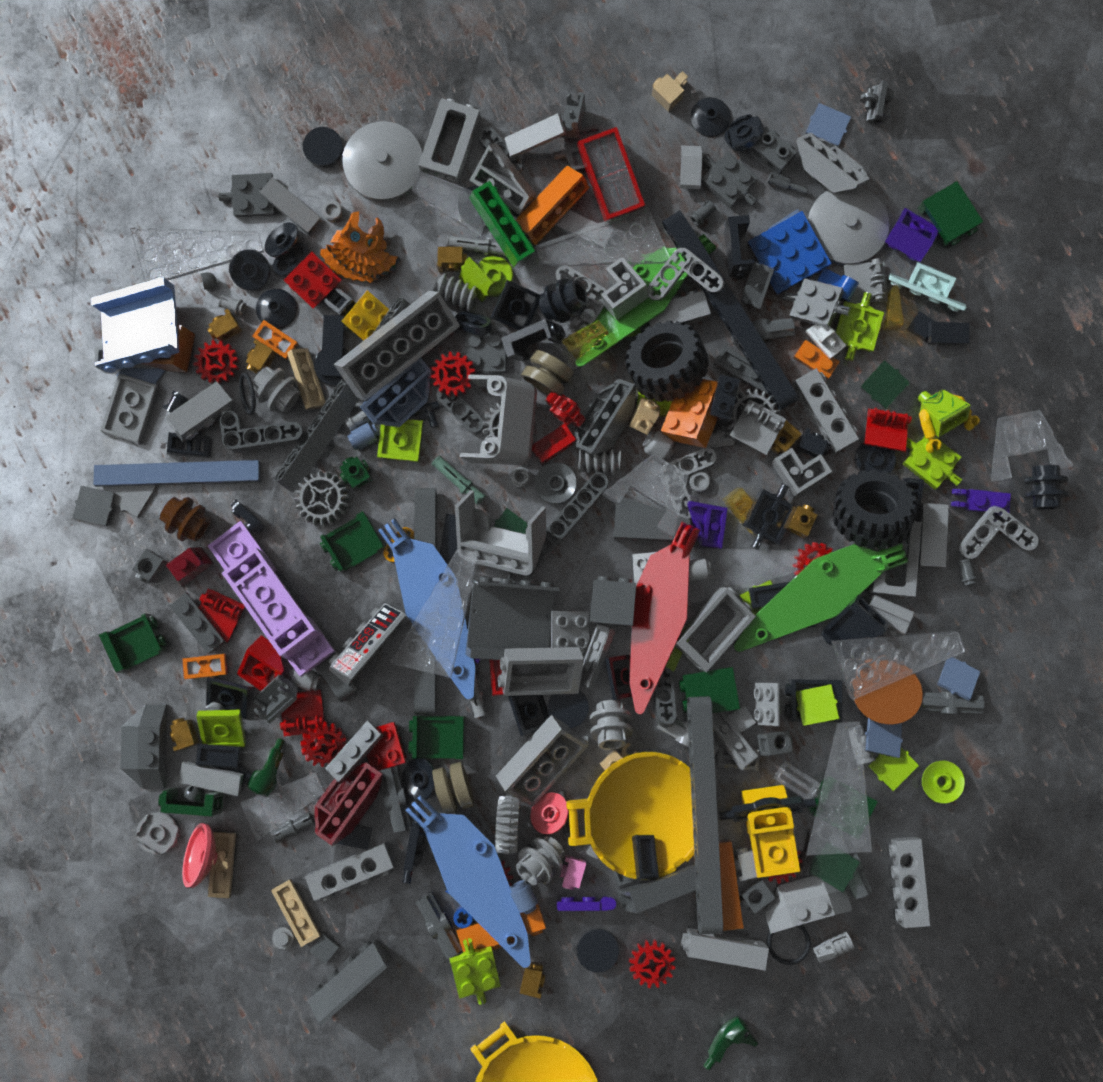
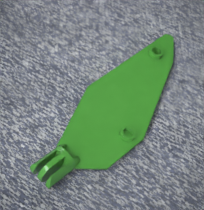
M705 234L698 237L708 254L716 250V246ZM660 248L632 267L647 284V288L677 248ZM679 253L678 256L680 257V260L677 264L672 262L671 265L676 266L680 271L681 267L678 265L681 261H684V259ZM672 268L667 269L664 274L665 278L672 280L675 277V271ZM684 272L662 300H653L649 297L618 320L604 306L582 340L576 365L578 367L585 366L665 311L688 274ZM661 278L658 281L662 282V284L659 287H653V290L655 291L653 294L654 296L656 294L661 295L662 292H660V288L662 287V285H665L666 287L669 285L668 283L663 282Z
M899 543L896 546L880 551H874L853 544L815 558L755 615L756 617L740 634L734 644V649L737 652H741L837 616L884 571L909 562L908 558L905 557V550H901L904 548L903 544ZM759 631H764L762 636L757 635Z

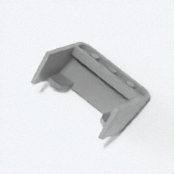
M468 375L470 381L479 387H487L491 395L502 398L498 437L486 438L481 444L480 453H460V457L471 463L524 465L528 463L532 451L537 401L536 388L529 382L499 375Z
M470 490L455 505L457 549L459 556L463 560L521 575H530L533 572L547 535L546 507L542 506L527 523L526 534L492 527L488 514L482 510L475 509L473 490Z

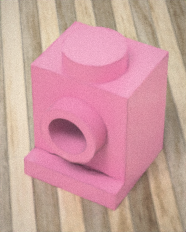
M566 855L565 862H568V864H563L560 877H563L562 887L574 890L575 887L580 888L586 860Z

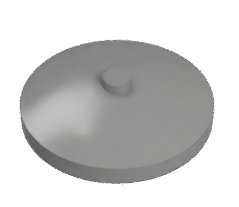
M387 121L374 122L357 130L347 142L343 153V169L349 184L361 196L378 202L393 201L407 195L419 182L422 171L418 165L422 156V150L416 137L405 127Z
M860 186L835 193L830 190L825 191L814 202L807 218L830 262L844 266V264L868 261L882 248L889 232V218L883 203L874 193Z

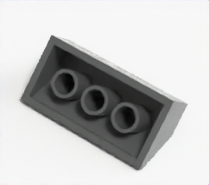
M377 939L372 943L368 940L359 949L361 951L356 957L351 955L343 963L345 967L341 971L334 970L327 977L329 981L324 986L319 984L310 992L312 996L308 1002L320 1026L390 964L393 958Z

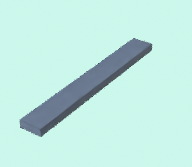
M260 461L94 465L93 485L95 487L260 482Z

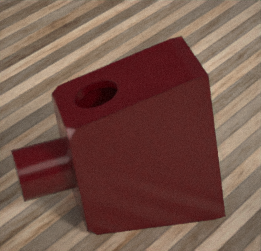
M190 547L166 566L181 587H184L214 563L202 547Z

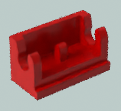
M562 424L532 444V451L541 465H544L574 445L576 438L566 424Z

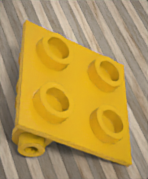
M367 290L341 322L345 324L347 329L352 330L364 341L373 334L389 309Z

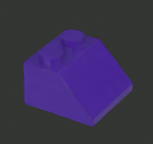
M904 208L885 242L890 248L905 253L909 259L921 262L932 246L938 230L933 223Z

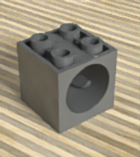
M598 576V580L593 581L589 624L632 627L636 583H632V579L619 578L617 582L611 581V577Z

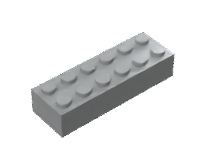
M429 290L338 360L334 366L355 396L366 401L460 327L440 293Z

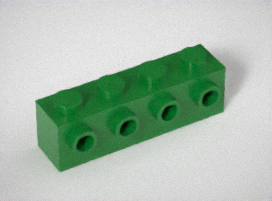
M488 181L473 190L469 197L470 201L513 268L529 259L535 252L533 245L522 232L520 224L513 218L509 207L504 204L496 187Z

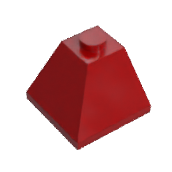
M260 635L246 650L237 675L262 691L278 675L282 676L284 669L281 656L270 641Z

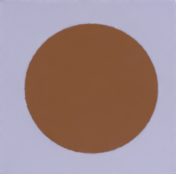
M878 660L868 663L858 671L852 684V695L858 709L869 719L881 724L892 725L909 720L917 713L922 703L923 692L917 676L908 667L895 661Z

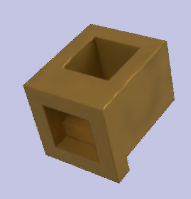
M438 247L437 267L439 272H443V269L458 271L465 264L467 253L463 252L462 247Z
M228 308L224 310L225 315L215 317L212 323L208 324L210 327L207 330L213 339L217 338L219 341H226L242 331Z
M255 339L253 343L256 347L252 348L247 354L246 363L248 365L246 368L257 374L263 368L269 367L277 354L273 349Z
M786 420L770 449L776 454H783L801 436V433ZM780 437L785 439L784 444L778 440Z
M805 504L802 507L798 506L787 530L802 538L808 537L817 517V514L813 513L815 509ZM801 516L807 517L806 523L801 522Z
M183 717L172 721L173 725L170 726L172 730L170 731V736L177 745L173 747L174 751L199 744L192 720H185Z
M531 962V965L525 968L520 994L541 999L542 990L538 988H543L546 976L542 974V964Z

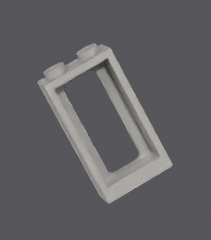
M441 98L418 165L423 174L459 184L481 118L480 110L470 104L466 106L459 104L454 99L445 100ZM449 112L466 117L451 164L446 166L433 162L432 157L447 113Z
M914 520L912 531L909 535L907 555L909 562L906 567L905 585L903 587L887 585L885 583L886 571H884L870 584L869 594L906 598L916 597L922 522ZM873 547V550H874V551L883 550V549H878L877 547Z
M719 587L684 626L675 645L692 664L704 672L711 668L756 617L751 612L752 608L746 602H741L737 598L738 594L730 587ZM721 602H724L734 612V616L699 654L687 640Z
M579 647L505 649L504 657L500 659L502 675H498V686L502 687L504 696L578 694L584 658ZM568 663V670L565 673L511 674L512 665Z
M687 927V933L682 935L681 946H683V950H685L688 957L766 971L769 948L763 940L723 933L700 934L698 929Z

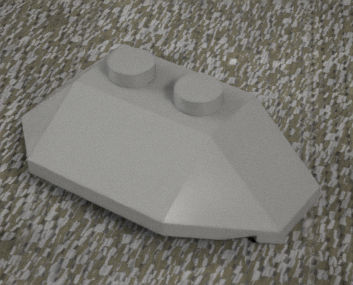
M811 132L797 138L796 142L804 170L811 177L822 183L826 189L835 193L854 189L869 182L870 178L867 176L864 167L836 145L822 138H817Z
M816 874L779 885L773 895L775 899L769 903L764 914L770 934L853 910L846 889L823 875Z

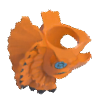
M359 211L353 212L343 230H337L330 241L334 245H326V249L320 250V255L324 258L325 263L337 275H342L344 278H351L352 280L358 279L361 282L367 280L371 283L374 280H379L380 276H386L388 272L396 270L395 264L399 263L401 259L398 256L389 255V253L384 252L386 249V242L383 240L384 226L378 217L375 218V226L369 228L367 234L358 226Z

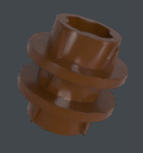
M173 497L166 503L160 513L159 519L165 523V531L172 534L178 530L177 539L182 542L188 538L195 542L198 541L205 534L211 522V519L204 515L205 507L197 505L192 508L194 502L190 497H186L183 500Z

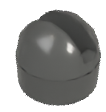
M208 272L201 273L204 290L213 288L216 285L215 275Z
M194 786L187 787L183 799L200 801V788Z

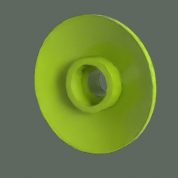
M933 762L923 773V790L935 802H953L960 797L964 790V775L960 768L952 762ZM941 777L944 779L943 785L938 784V779Z

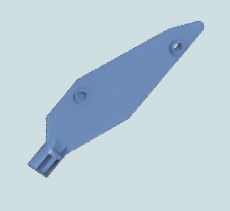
M394 518L391 522L402 536L401 538L389 523L384 526L395 541L394 543L382 528L378 531L393 551L406 616L466 699H471L474 696L475 663L474 658L465 655L468 629L457 577L433 544L410 539ZM457 666L461 667V674H456L455 668Z
M420 795L418 799L431 814L429 815L415 801L411 805L425 820L422 821L409 807L405 811L424 829L448 893L523 968L529 967L531 961L528 934L521 915L510 895V886L494 845L464 815L438 813ZM510 936L515 938L512 943L507 942V938Z

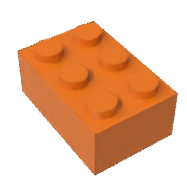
M703 379L699 386L696 385L694 387L695 390L693 392L686 393L685 397L681 399L678 397L674 398L661 432L675 442L706 448L718 418L710 415L718 381Z

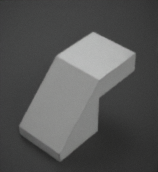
M681 145L680 188L701 189L702 148L701 146Z

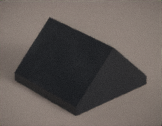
M507 280L490 318L517 330L528 327L539 305L541 296L524 286Z
M631 654L605 658L612 700L632 697L630 688Z
M208 677L206 681V706L216 702L221 704L225 710H240L242 718H247L255 687L219 677Z
M543 695L508 696L520 736L537 731L550 717Z

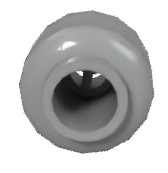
M661 431L650 432L643 442V446H645L644 452L660 462L665 458L669 459L673 455L675 450L673 449L674 442Z

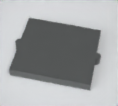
M81 486L78 499L75 500L76 507L73 519L108 526L116 493Z

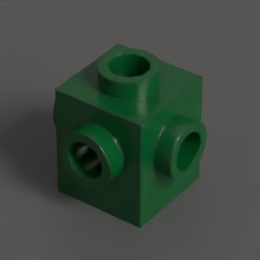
M353 456L347 458L342 462L343 465L339 467L342 471L339 474L346 485L350 483L355 491L373 480L368 473L370 467L364 459L360 460L357 456L355 458Z

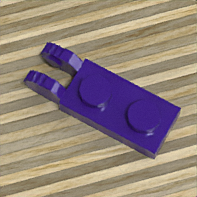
M952 489L953 495L967 496L966 502H951V507L986 512L990 507L998 506L1009 513L1011 493Z
M561 897V901H557L558 911H611L616 907V901L612 897H602L599 901H595V897H582V901H574V897Z

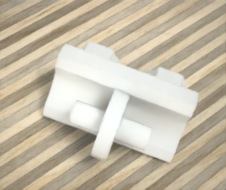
M813 325L806 330V333L829 359L846 347V344L831 327L826 328Z

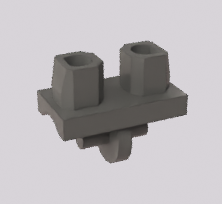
M882 80L879 85L868 88L867 93L861 95L860 101L865 104V109L868 110L866 121L870 123L875 120L885 121L890 118L891 109L885 107L884 103L892 101L894 90L887 87V81Z

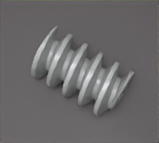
M446 273L438 278L433 291L439 292L442 298L445 296V302L452 300L454 306L459 304L461 309L467 306V311L470 312L477 299L476 286L468 290L469 283L461 287L460 279L455 284L453 283L454 277L451 276L449 280H446Z
M610 449L608 455L606 450L595 455L580 450L579 472H582L583 468L586 467L587 473H590L592 468L595 469V473H599L602 468L603 473L606 475L608 470L611 469V473L614 476L616 471L620 469L621 450L618 451L617 455L614 454L613 449Z

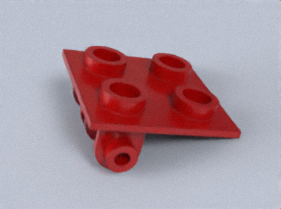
M311 252L283 281L314 309L339 284L341 279Z
M868 408L864 444L906 452L908 424L911 423L912 416H908V413L901 414L896 413V411L891 413L889 410Z
M208 588L206 593H202L199 601H201L199 608L226 640L225 642L228 643L245 606Z
M321 689L298 692L296 701L281 713L282 722H280V729L283 731L284 737L303 733L308 734V727L315 729V723L323 726L324 713Z
M395 722L376 727L384 737L367 755L369 765L376 770L406 763L405 758L407 756L404 754L403 743L401 744L400 742L402 738H399L398 725H395Z

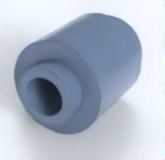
M367 422L351 431V434L347 437L353 448L357 450L378 441L376 436L379 433L374 424L370 426Z
M520 880L510 886V895L519 913L529 914L536 909L538 900L530 884L526 883L525 880Z

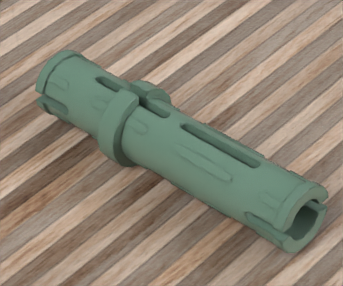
M441 455L432 462V466L458 487L461 494H467L470 490H473L476 505H479L485 499L486 495L479 491L471 480H467L444 460Z

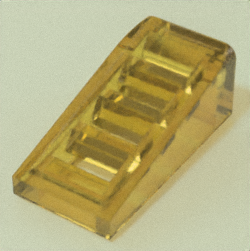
M893 285L888 293L884 331L899 330L904 324L898 285Z
M597 320L569 335L562 342L578 360L608 335L609 332Z
M737 487L722 500L741 524H743L746 516L744 517L742 514L751 508L753 502L742 487ZM738 496L741 497L738 501L733 503V500L735 498H737ZM745 502L746 505L739 510L737 507Z

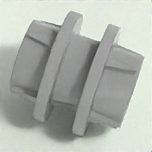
M267 366L253 380L254 390L257 391L255 395L256 400L259 403L268 400L266 408L271 412L279 409L286 413L296 404L301 395V392L295 388L297 380L292 376L284 380L285 371L282 368L272 370Z
M617 700L599 702L596 705V711L590 715V723L593 725L591 737L598 741V746L601 749H621L626 746V739L632 735V727L628 724L631 721V713L624 709L623 702Z
M546 836L543 839L533 838L529 841L528 847H524L519 851V862L516 864V870L520 877L532 886L538 882L547 884L552 880L553 874H557L562 870V859L565 856V851L552 837Z

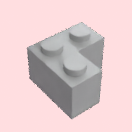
M623 257L606 268L609 281L613 286L603 292L601 297L605 308L618 320L649 298L647 284Z
M792 448L771 462L784 484L789 486L788 490L793 497L832 472L821 454L803 465Z

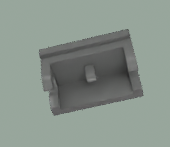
M579 92L577 101L571 99V93L567 95V105L562 120L566 135L560 138H580L586 111L584 92Z
M754 261L741 298L744 304H751L756 308H761L774 267Z
M278 675L253 698V703L262 708L261 710L256 707L254 712L266 719L268 723H272L296 701L298 685Z

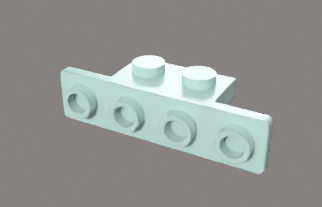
M917 262L909 281L892 273L888 276L892 285L898 288L908 287L911 293L918 296L925 294L929 296L930 301L937 304L944 302L953 311L959 312L960 309L965 311L967 308L964 303L948 297L956 277L920 262Z

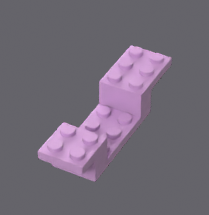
M239 521L208 545L225 570L222 572L225 579L278 654L290 662L300 677L306 675L336 652L313 619L304 614L275 573L277 569L242 521Z

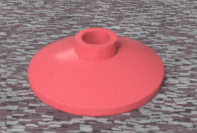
M546 793L532 807L531 823L538 832L546 835L554 834L565 825L569 815L565 798L558 793Z

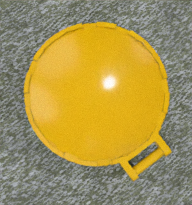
M640 752L628 755L613 763L600 775L587 799L569 800L566 802V807L569 809L570 822L569 845L590 844L595 854L607 867L625 877L637 879L632 836L654 835L659 878L676 871L677 867L685 861L688 862L694 855L690 767L673 756L660 752ZM577 809H584L585 835H579Z
M505 1021L500 1024L499 1029L479 1045H474L470 1048L482 1065L475 1082H598L594 1071L586 1059L569 1044L556 1038L539 1035L517 1039ZM506 1034L509 1041L485 1058L482 1053Z

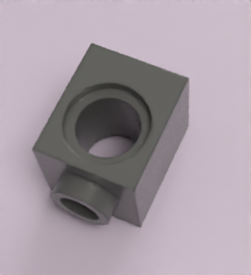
M145 549L132 570L137 573L136 577L145 583L147 581L155 582L168 564V561L153 551ZM151 562L153 569L147 573L145 567Z
M789 730L757 735L761 756H771L793 751V739ZM776 738H777V740H778V746H777V747H776V745H775V740H776Z
M761 878L739 892L743 897L740 900L747 911L751 909L754 913L775 899ZM753 892H760L761 894L757 902L750 900Z

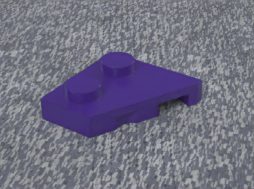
M688 501L687 506L694 528L701 530L697 537L699 545L722 549L728 508Z

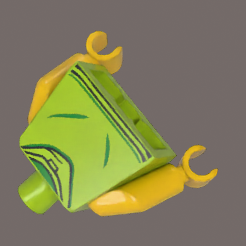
M941 390L934 395L923 391L918 397V401L921 402L920 423L925 438L929 440L926 444L928 453L934 452L932 444L936 450H939L942 446L940 440L935 439L934 436L939 438L963 422L965 429L970 431L980 422L978 416L971 415V405L962 396L953 395L946 390Z

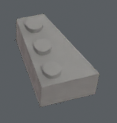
M497 143L489 144L470 181L479 187L490 181L498 190L504 204L518 214H521L532 203L536 193Z

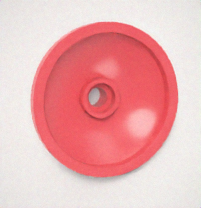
M200 823L196 826L186 848L182 876L183 883L187 888H194L199 885L209 874L212 865H215L218 854L216 852L213 831L206 823Z

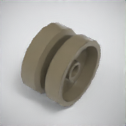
M535 350L530 358L533 366H526L521 377L546 395L553 392L561 396L565 390L562 383H569L574 375V371L554 356L540 350Z
M462 762L451 764V779L444 767L432 770L436 795L444 814H451L457 811L456 798L463 809L475 806L471 786Z

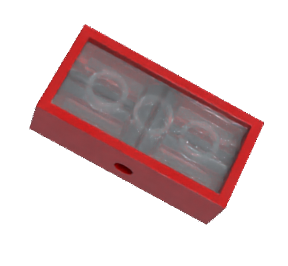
M617 127L578 141L577 148L604 222L607 223L643 209L645 203Z

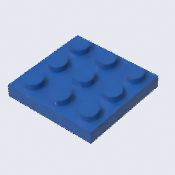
M803 211L748 241L758 262L774 267L770 284L776 295L804 281V278L807 279L831 266L827 254Z

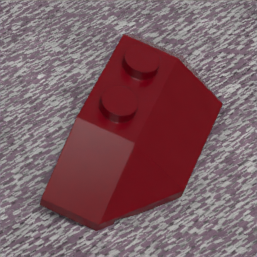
M362 763L353 770L342 784L334 778L315 805V834L331 846H334L349 835L376 799L383 774L368 763Z

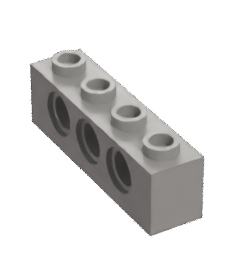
M816 368L796 379L792 386L820 433L830 444L832 453L835 454L855 443L859 439L857 437L858 431L854 425H850L847 420V412L838 405L835 392L832 389L829 390L826 385V377ZM812 389H818L821 392V397L813 396ZM828 406L831 409V415L824 414L822 407ZM833 424H839L842 432H835Z
M918 837L891 839V844H889L890 857H893L894 866H891V875L895 879L896 885L893 888L894 900L897 901L898 909H895L896 921L904 928L930 926L922 839ZM909 855L910 863L903 866V857ZM907 877H912L913 880L910 887L904 886V881ZM914 899V906L911 909H907V901Z
M386 841L305 876L313 900L320 899L323 902L332 898V893L340 890L342 894L353 889L352 885L360 882V885L371 882L372 877L379 874L380 877L392 873L391 869L396 864ZM371 859L375 861V870H370L367 868V860ZM347 868L356 870V878L348 877L346 873ZM328 876L336 878V886H330L327 883Z

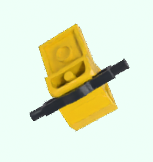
M784 785L743 790L741 791L743 805L733 806L730 811L719 812L721 821L734 819V822H746L757 878L800 872L792 814L803 813L804 808L816 807L815 798L802 800L801 796L788 798Z

